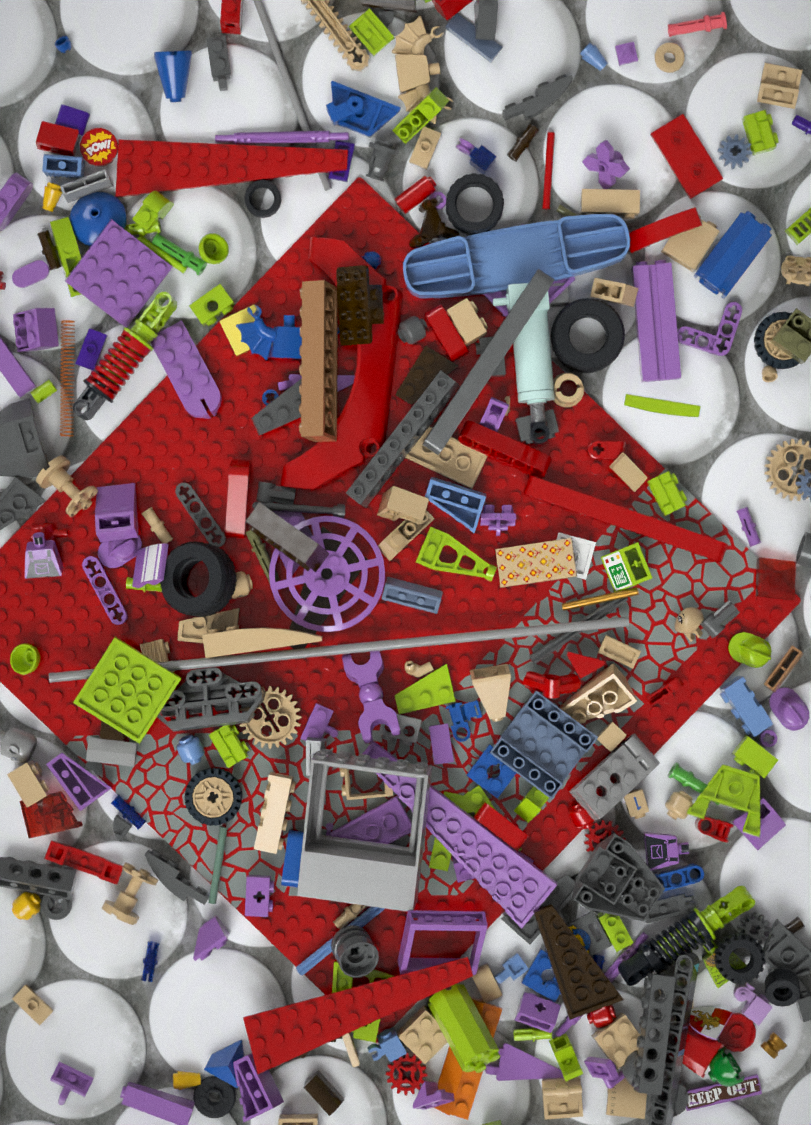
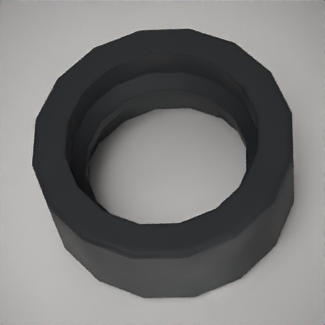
M258 180L250 184L246 189L244 196L245 205L254 216L267 218L274 215L280 208V191L272 182ZM259 188H267L274 195L273 205L267 210H259L252 204V194Z

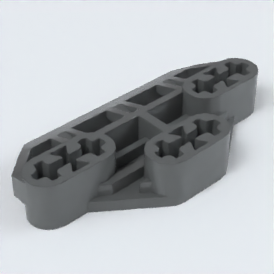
M216 667L194 669L188 672L186 676L187 681L176 691L172 692L157 717L172 731L249 723L256 715L254 711L264 700L265 691L257 682L240 683ZM239 705H241V708L250 709L249 711H242V713H240ZM213 708H215V711L229 710V713L215 714L213 716ZM186 711H189V714L202 713L203 716L189 717L187 719ZM176 716V719H171V721H167L164 718Z

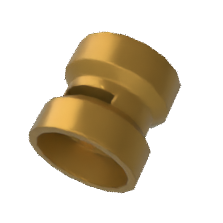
M773 1032L769 1036V1040L764 1041L760 1046L775 1059L778 1056V1052L784 1050L787 1044Z

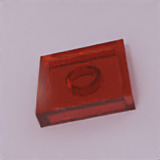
M759 557L756 569V596L794 600L796 562Z

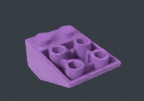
M135 483L97 487L95 526L96 535L100 542L138 538Z

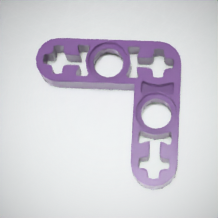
M730 302L726 305L716 336L684 326L677 331L678 342L716 356L726 355L731 348L742 314L741 305L737 302ZM733 306H735V310L738 311V314L735 313L732 317V320H736L735 323L731 320H724L725 317H730L731 312L728 311V308H732ZM724 324L732 326L731 334L727 335L722 332ZM686 330L688 331L687 335L692 337L696 333L697 336L694 339V344L690 343L692 341L690 338H686L685 341L682 340L680 333ZM719 335L723 338H730L729 341L725 340L724 347H726V350L719 352V348L716 347V345L722 342V338H718ZM700 336L707 337V346L701 347L698 344Z

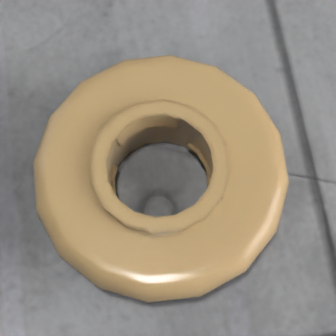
M672 42L660 45L655 52L657 67L667 73L678 71L685 61V54L682 48ZM672 53L675 56V61L672 63L666 62L664 55Z

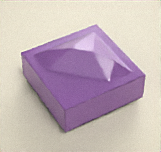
M634 42L615 46L619 66L638 62Z

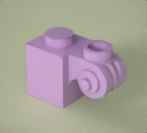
M745 982L744 985L736 986L733 994L738 1001L743 1002L747 1000L741 1012L759 1026L772 1009V1006L765 995L761 993L758 996L753 992L755 988Z

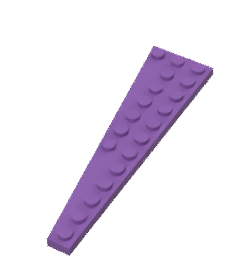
M372 741L363 752V754L369 755L370 758L374 759L387 757L389 761L397 762L398 760L375 741ZM376 773L413 813L417 778ZM432 785L430 786L426 821L427 829L478 880L479 884L492 895V898L505 909V912L522 929L533 916V911L541 906L558 883Z

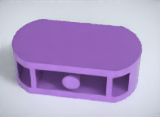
M17 172L11 175L0 190V231L8 226L33 188V183Z

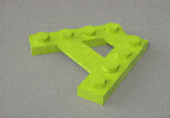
M480 785L464 795L444 791V796L466 813L474 812L476 814L484 802L495 809ZM435 837L429 868L448 871L451 853Z

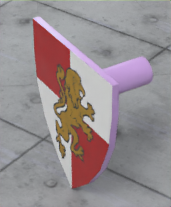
M715 1007L694 1008L691 1010L689 1025L699 1034L717 1040L732 1012Z

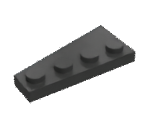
M302 379L251 418L259 436L301 417L299 412V405L301 403L299 386Z
M567 874L556 881L558 883L539 908L551 904L559 913L572 899L575 881ZM508 914L501 918L529 945L540 934L534 914L522 929Z

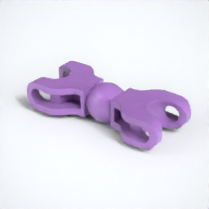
M370 651V660L364 665L355 664L350 654L342 655L347 678L357 683L360 688L359 698L364 705V712L360 716L358 724L364 743L367 744L373 741L372 730L378 724L387 725L393 736L400 735L401 731L396 712L384 705L382 700L383 690L378 684V678L384 669L380 652Z

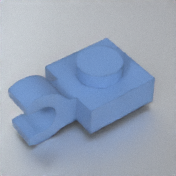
M516 953L502 964L505 969L496 974L494 978L499 984L508 977H511L514 981L529 970V968L518 953Z

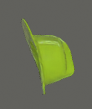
M742 632L733 636L729 642V654L734 660L742 664L759 668L771 660V646L763 638Z

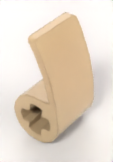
M488 963L478 967L476 975H473L472 978L484 1002L488 1003L501 997L502 993Z

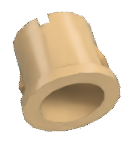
M563 373L553 379L555 394L553 401L557 405L572 407L581 401L584 394V386L576 375ZM572 380L577 385V391L573 396L567 397L561 391L557 392V388H560L563 381Z

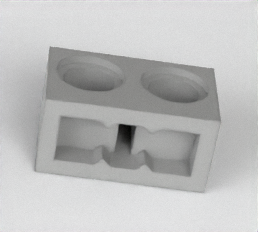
M396 714L401 734L393 736L391 732L385 729V724H381L379 734L382 735V739L393 741V738L401 739L400 743L412 746V742H417L422 720ZM406 726H412L415 729V733L412 736L404 734L403 730Z

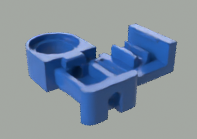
M479 700L465 703L462 707L460 705H463V703L458 702L445 708L449 709L453 722L451 730L457 741L464 742L471 736L468 722L471 720V717H483ZM463 727L467 730L465 738L457 736L458 728Z

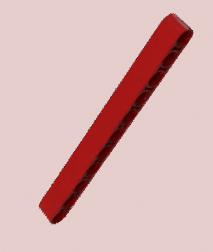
M529 475L523 493L541 501L722 563L728 546L727 543L534 476Z

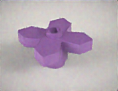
M604 140L596 147L597 154L591 153L582 163L589 171L599 172L598 183L603 189H610L616 183L615 176L621 178L630 168L623 160L622 154L619 151H614L608 140Z

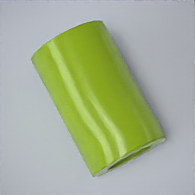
M48 379L30 393L39 404L57 392V389L51 380Z

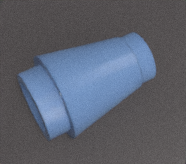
M591 43L579 53L583 60L599 71L608 64L597 46Z

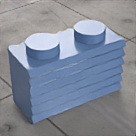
M44 154L42 171L47 177L49 175L50 177L58 176L59 178L61 176L62 178L69 177L70 179L72 177L73 179L84 177L85 160L82 157Z

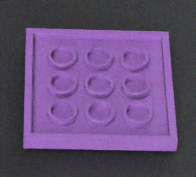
M110 220L65 279V282L124 327H128L172 269V266L113 220Z

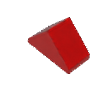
M569 651L566 652L567 658L580 679L605 665V661Z

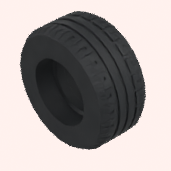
M594 298L575 300L566 305L553 322L550 333L553 352L564 366L573 371L581 373L600 371L608 367L618 357L623 348L625 328L622 319H620L621 317L611 305L602 300ZM582 318L597 320L605 330V342L594 353H581L570 342V329L576 321Z
M196 541L181 544L167 556L164 580L160 582L163 596L167 603L180 613L198 617L216 614V612L218 613L226 607L234 594L237 582L234 563L223 549L215 545ZM203 561L209 571V583L201 595L194 597L188 588V575L195 564Z

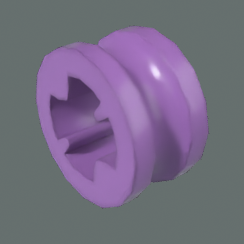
M460 138L459 145L455 147L462 153L471 155L470 151L475 146Z
M434 192L429 199L440 196V200L443 199V203L435 207L437 210H441L446 205V197L442 192Z
M765 730L759 735V742L764 747H772L777 743V735L774 731ZM766 733H768L769 736H773V740H770V744H768V742H764L763 737H766Z

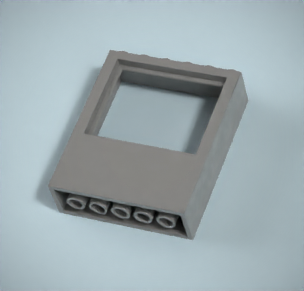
M329 749L317 751L311 759L297 896L407 912L408 910H414L418 900L433 766H428L424 762L411 764L409 761L402 759L397 760V762L389 761L387 757L374 759L366 754H359V756H352L349 752H339L337 754L332 753ZM328 766L417 778L409 847L321 835Z

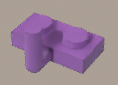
M316 703L300 739L306 741L307 737L322 738L324 732L332 737H337L338 730L328 726L334 711Z
M588 1057L584 1060L591 1076L603 1079L606 1087L609 1089L625 1078L622 1070L617 1073L616 1065L610 1059Z
M59 1062L50 1081L64 1087L59 1096L58 1104H65L70 1091L85 1097L94 1078Z

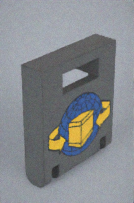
M594 910L567 923V926L590 956L612 946ZM595 922L602 935V938L597 941L588 926Z

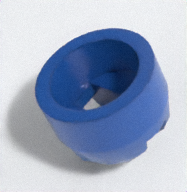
M62 36L55 42L56 48L61 53L71 50L72 44L67 36Z

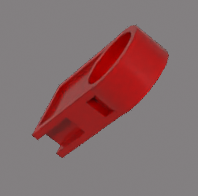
M677 676L646 697L651 705H655L682 687L684 683Z

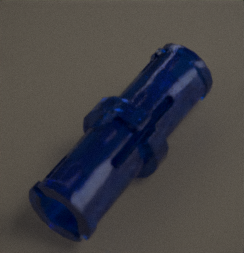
M120 795L111 802L123 814L122 817L124 819L127 818L137 830L147 822L134 810L135 807L130 806Z
M147 942L146 956L143 958L142 981H146L147 974H149L148 982H153L155 965L158 964L156 959L160 943L155 942L152 950L153 942Z

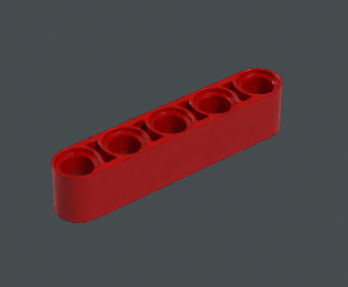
M473 421L465 422L458 437L459 442L464 446L537 478L545 477L551 463V458L547 454Z

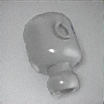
M16 727L8 729L7 732L0 728V753L12 761L26 763L31 759L35 751L37 738L33 734Z

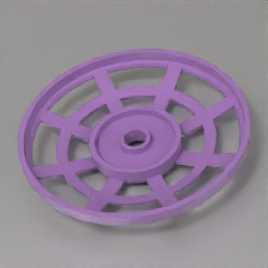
M320 516L302 521L294 527L300 530L305 526L312 525L314 536L309 538L324 549L323 539H333L342 543L336 552L326 550L329 555L317 572H314L312 569L309 571L304 569L303 576L292 578L294 561L289 558L286 570L287 579L278 582L275 581V565L280 551L275 548L269 569L270 587L273 596L281 610L290 619L305 628L315 631L332 632L352 627L370 614L382 594L385 583V567L381 551L375 540L366 530L347 519L335 516ZM319 522H336L351 528L345 537L332 533L321 534ZM357 532L363 535L370 543L376 555L375 559L365 561L360 549L351 542ZM348 547L354 551L359 562L348 565L347 561L342 557ZM379 566L378 587L374 597H371L363 592L367 583V568ZM325 568L331 569L333 573L332 577L328 580L321 576V572ZM362 570L359 588L349 583L350 572ZM306 583L307 587L311 590L306 601L298 594L295 585ZM289 587L295 600L302 605L297 616L285 606L279 596L278 589ZM344 589L354 595L347 603L338 606L336 595ZM318 595L329 598L330 609L313 606ZM359 598L369 604L356 618L346 623L342 622L340 612L350 608ZM309 610L318 614H333L335 625L319 626L304 621V618Z

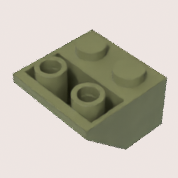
M796 308L770 342L798 363H805L811 355V318Z

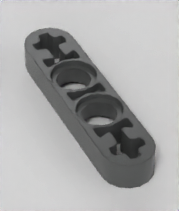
M180 483L175 489L178 499L209 544L217 547L223 546L226 542V537L192 486L188 483ZM182 486L184 488H189L187 493L190 497H192L193 494L195 496V498L189 500L187 504L184 502L185 500H188L185 495L179 494L181 492L180 488ZM192 502L200 504L201 509L199 512L193 513L190 510ZM205 517H208L212 522L211 526L207 529L201 526V520ZM215 526L217 530H214L215 534L222 536L220 544L212 542L214 537L211 533L209 535L206 534Z

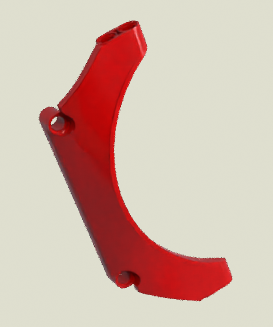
M311 237L308 258L319 266L333 280L336 286L337 268L368 266L369 285H382L384 324H372V343L357 345V368L354 383L347 403L337 419V441L318 442L303 455L283 466L281 486L306 490H316L340 474L364 463L365 456L374 457L385 443L398 341L397 330L399 329L403 300L402 292L393 286L386 285L387 280L346 241ZM395 291V298L389 300V294ZM376 444L377 450L372 454L370 451L371 446Z

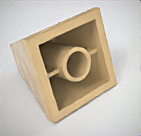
M508 664L470 670L473 686L489 718L492 721L503 720V717L506 716L511 681Z

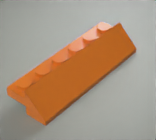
M471 997L491 1036L494 1038L502 1007ZM450 1046L437 1086L438 1090L444 1089L445 1092L454 1093L455 1101L434 1108L449 1116L454 1115L468 1120L483 1071L480 1073H476V1071H462Z

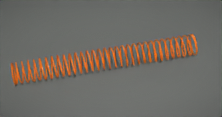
M62 320V321H61V324H62V323H73V322H75V321H72V320ZM63 324V326H75V325ZM64 328V329H62V330H70V329L75 330V329H73V328ZM62 335L63 337H75V336ZM64 339V340H62V341H75V340ZM63 350L62 352H75V351ZM65 354V355H61V357H62V356H67V355H75V354ZM63 361L62 363H74V362H71V361ZM65 365V366H61L60 368H62V367H67V366H74V365ZM63 372L62 374H74V373H71V372ZM63 383V385H74L70 383ZM64 387L61 389H70L74 387ZM62 394L63 396H74L70 394ZM64 398L61 400H71L74 398ZM62 405L63 407H73L70 405ZM64 409V410H61V411H73V410H72V409ZM62 416L64 418H74L69 416ZM64 420V421H62V422H74V421H73V420ZM62 427L64 429H74L69 427ZM63 431L62 433H74V432H73V431ZM60 433V436H74Z

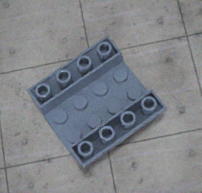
M535 691L499 737L490 753L550 799H553L562 787L564 780L585 752L589 751L598 737L538 691Z

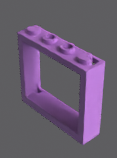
M408 910L398 956L400 974L460 959L409 958L415 930L476 931L469 959L473 975H476L488 926L485 912Z

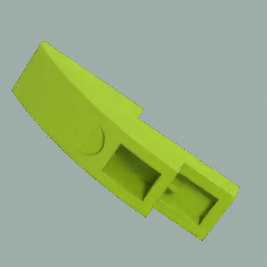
M69 217L50 221L65 278L68 277L81 260ZM67 283L70 297L81 295V293Z

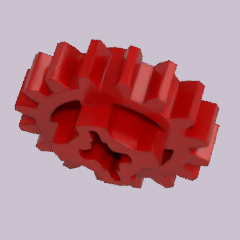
M601 820L600 825L594 822L595 827L588 828L590 833L584 834L588 840L583 842L589 845L586 851L593 852L592 841L599 844L601 842L600 839H604L606 835L609 837L612 830L618 836L624 833L623 830L617 831L619 825L615 824L612 826L611 820L607 824H605L604 820ZM604 828L603 832L595 834L597 830Z
M407 1052L405 1057L401 1056L399 1059L392 1061L393 1064H387V1067L390 1069L386 1071V1075L390 1076L387 1079V1083L392 1082L391 1089L396 1087L397 1094L401 1090L404 1091L405 1096H407L408 1091L415 1094V1088L420 1090V1083L423 1084L426 1081L423 1079V1077H427V1072H423L426 1069V1065H421L422 1061L420 1059L416 1060L415 1054L409 1057ZM408 1061V1062H412V1063H411V1064H403L402 1062ZM395 1068L399 1072V1075L396 1078H394L393 1074ZM417 1069H419L420 1073L418 1080L414 1076ZM403 1071H410V1077L407 1075L403 1077ZM409 1083L410 1086H403L402 1084Z

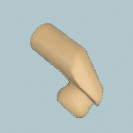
M407 661L404 665L405 671L415 677H421L433 671L430 662L420 666L413 663V661Z

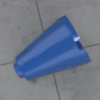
M192 50L154 52V59L166 99H170V102H182L181 98L186 96Z

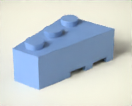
M738 675L719 688L722 692L720 696L725 703H730L733 708L730 711L736 719L740 718L743 722L741 727L744 732L755 737L773 725V722L755 698L754 692L745 683V678Z

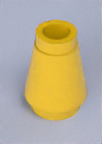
M51 182L47 183V186L44 187L42 209L54 211L63 193L60 185Z
M182 1071L173 1073L174 1089L183 1090L201 1085L200 1073Z

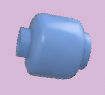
M187 735L179 739L176 747L181 760L184 763L190 762L191 765L200 762L201 757L205 753L200 739L193 737V735Z

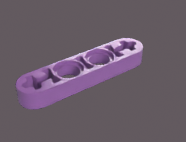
M93 556L85 558L82 564L83 569L109 619L114 624H123L128 617L127 611L101 562ZM91 560L92 562H96L94 568L96 569V571L101 570L102 573H98L91 577L90 574H93L94 572L91 568H87V565L89 564L88 561ZM99 576L104 577L106 580L105 586L101 588L95 584V580ZM108 593L113 594L115 597V601L111 605L106 604L104 601V597ZM117 604H119L120 607H117L116 609L119 613H123V616L121 617L122 620H115V611H109L108 608L114 607Z

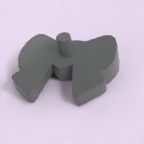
M369 7L388 29V26L394 19V12Z

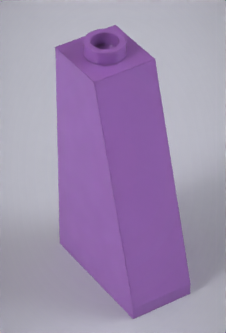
M129 1082L127 1087L123 1086L120 1095L123 1098V1105L177 1125L189 1124L195 1105L193 1100Z

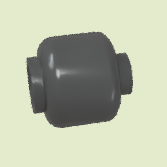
M411 316L399 324L398 335L404 343L414 344L425 338L427 324L423 319Z

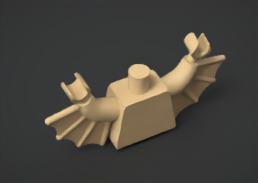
M418 16L412 23H405L402 33L395 36L396 45L392 50L393 54H397L395 55L399 90L400 93H403L398 98L404 102L407 112H411L431 92L428 86L430 84L429 76L440 74L439 62L428 64L424 50L425 46L432 41L431 39L442 37L444 32L437 36L435 30L440 26H435L430 34L426 33L421 16ZM446 106L444 107V109H446V110H451V109H452V108H450V107H446ZM437 115L430 120L433 124H436Z

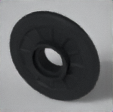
M209 1076L201 1080V1085L196 1086L193 1094L197 1110L208 1118H220L227 1115L232 1110L236 1099L233 1086L216 1076ZM217 1092L220 1095V1100L212 1102L209 1099L210 1093Z

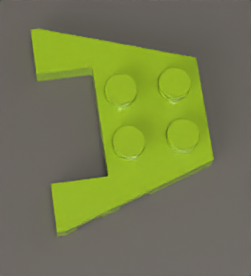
M722 765L710 780L708 786L697 797L692 807L688 809L687 814L704 820L710 801L748 813L742 830L743 833L760 838V776Z

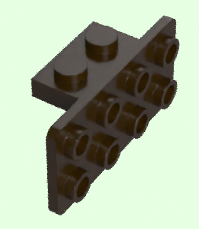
M367 265L339 267L336 270L340 344L372 343V324H384L382 285H369V268Z

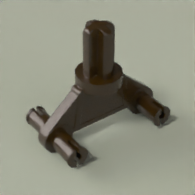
M436 198L426 199L419 206V211L421 213L425 212L420 234L415 235L409 241L410 247H421L435 238L443 237L449 239L460 235L457 230L445 226V222L441 221L435 207L436 203H438Z

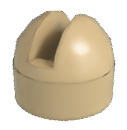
M768 365L762 369L763 381L773 382L778 378L774 367Z

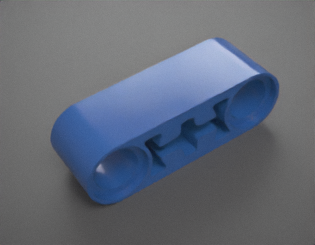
M289 830L281 886L298 888L304 832Z

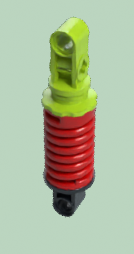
M160 292L156 295L139 320H135L133 328H123L121 336L117 338L120 343L114 342L112 344L114 348H109L108 353L103 356L105 360L101 359L99 361L101 366L96 365L95 371H91V375L83 380L87 387L72 407L74 414L86 421L91 420L105 401L113 403L117 393L121 391V386H125V380L130 379L129 374H134V368L137 369L139 367L138 362L142 363L144 361L143 358L148 356L153 350V347L150 345L153 338H157V333L164 327L167 320L177 309V301L168 292ZM166 300H169V303L166 306H163L164 302ZM87 406L86 411L81 413V410Z

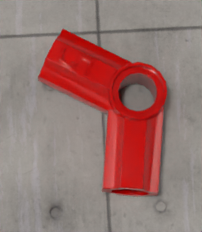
M529 671L526 672L523 678L525 688L541 692L544 697L552 699L559 698L560 694L577 692L581 687L579 677L575 674L558 676L553 674L543 675Z

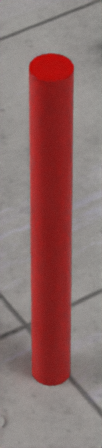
M547 132L542 205L544 210H550L554 132Z

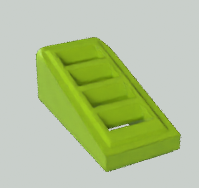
M811 208L785 230L786 234L796 245L811 234V226L804 220L807 217L811 222ZM800 222L808 229L807 232L799 225ZM796 227L803 236L800 237L793 228Z

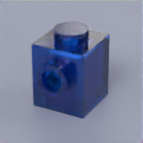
M481 145L479 149L475 147L470 153L469 157L471 159L469 164L485 175L496 161L497 156Z

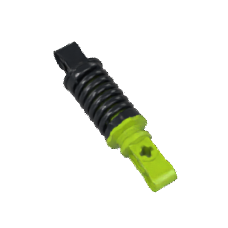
M738 886L715 903L707 905V908L701 912L695 907L686 914L685 918H680V923L676 921L673 926H668L667 930H662L661 935L656 934V940L650 938L646 942L640 943L638 945L640 952L623 961L618 966L620 975L628 986H633L648 976V973L655 972L656 974H661L668 969V965L673 966L674 961L676 962L679 956L686 954V952H693L692 948L698 950L697 942L704 946L705 942L708 943L711 940H715L714 932L719 928H724V925L753 908L755 905L754 898L745 886Z

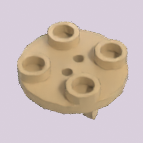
M789 255L785 258L781 266V273L787 279L786 284L792 282L805 284V286L810 285L811 257L803 258Z

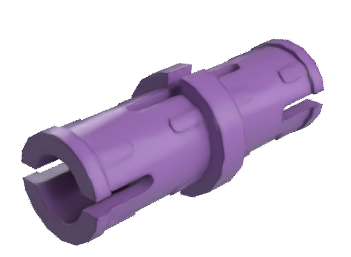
M745 507L736 512L743 526L741 529L745 532L751 547L760 544L761 541L755 528L757 525L753 523L749 508Z

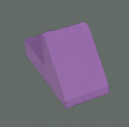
M491 397L480 425L497 432L509 404Z
M425 1081L413 1103V1109L427 1110L455 1101L454 1093L445 1092L444 1089L438 1090L436 1082Z

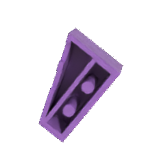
M63 753L46 764L79 811H82L112 789Z

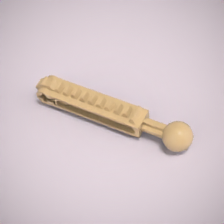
M301 0L302 5L307 4L306 10L312 9L310 15H316L315 22L321 21L320 29L326 28L324 34H330L328 40H334V47L339 46L337 52L344 53L342 59H348L347 66H350L352 71L360 72L368 67L369 55H367L365 49H360L361 43L356 44L357 37L351 38L353 32L346 31L348 25H342L343 18L337 19L339 13H333L334 6L328 7L330 1ZM354 51H355V55H356L358 58L362 57V58H361V61H362L361 63H359L358 61L355 62V57H354V55H353Z

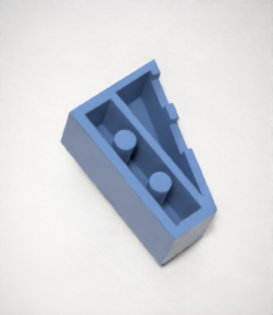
M431 477L425 497L475 533L486 494Z

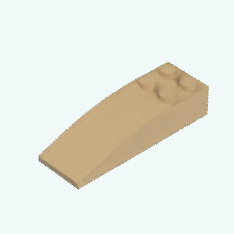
M239 625L226 627V631L220 632L219 628L206 630L207 634L202 635L206 658L323 641V636L303 631L265 627L239 629Z

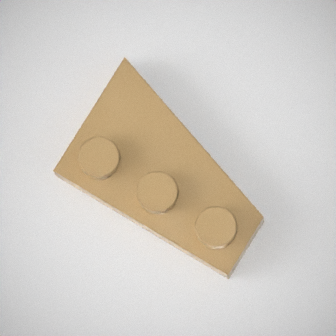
M240 608L212 614L211 616L179 621L177 640L203 643L202 635L207 634L206 630L219 628L220 632L226 631V627L238 625Z

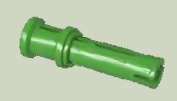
M159 233L152 240V244L180 260L182 266L191 268L198 276L203 273L208 264L195 256L194 252L185 251Z
M677 762L668 773V778H674L681 783V786H689L700 794L708 786L695 778L692 771L688 772L681 768Z

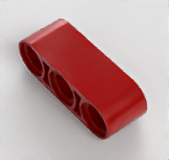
M441 304L424 313L451 361L469 352Z
M484 802L473 817L517 852L529 837L486 802Z

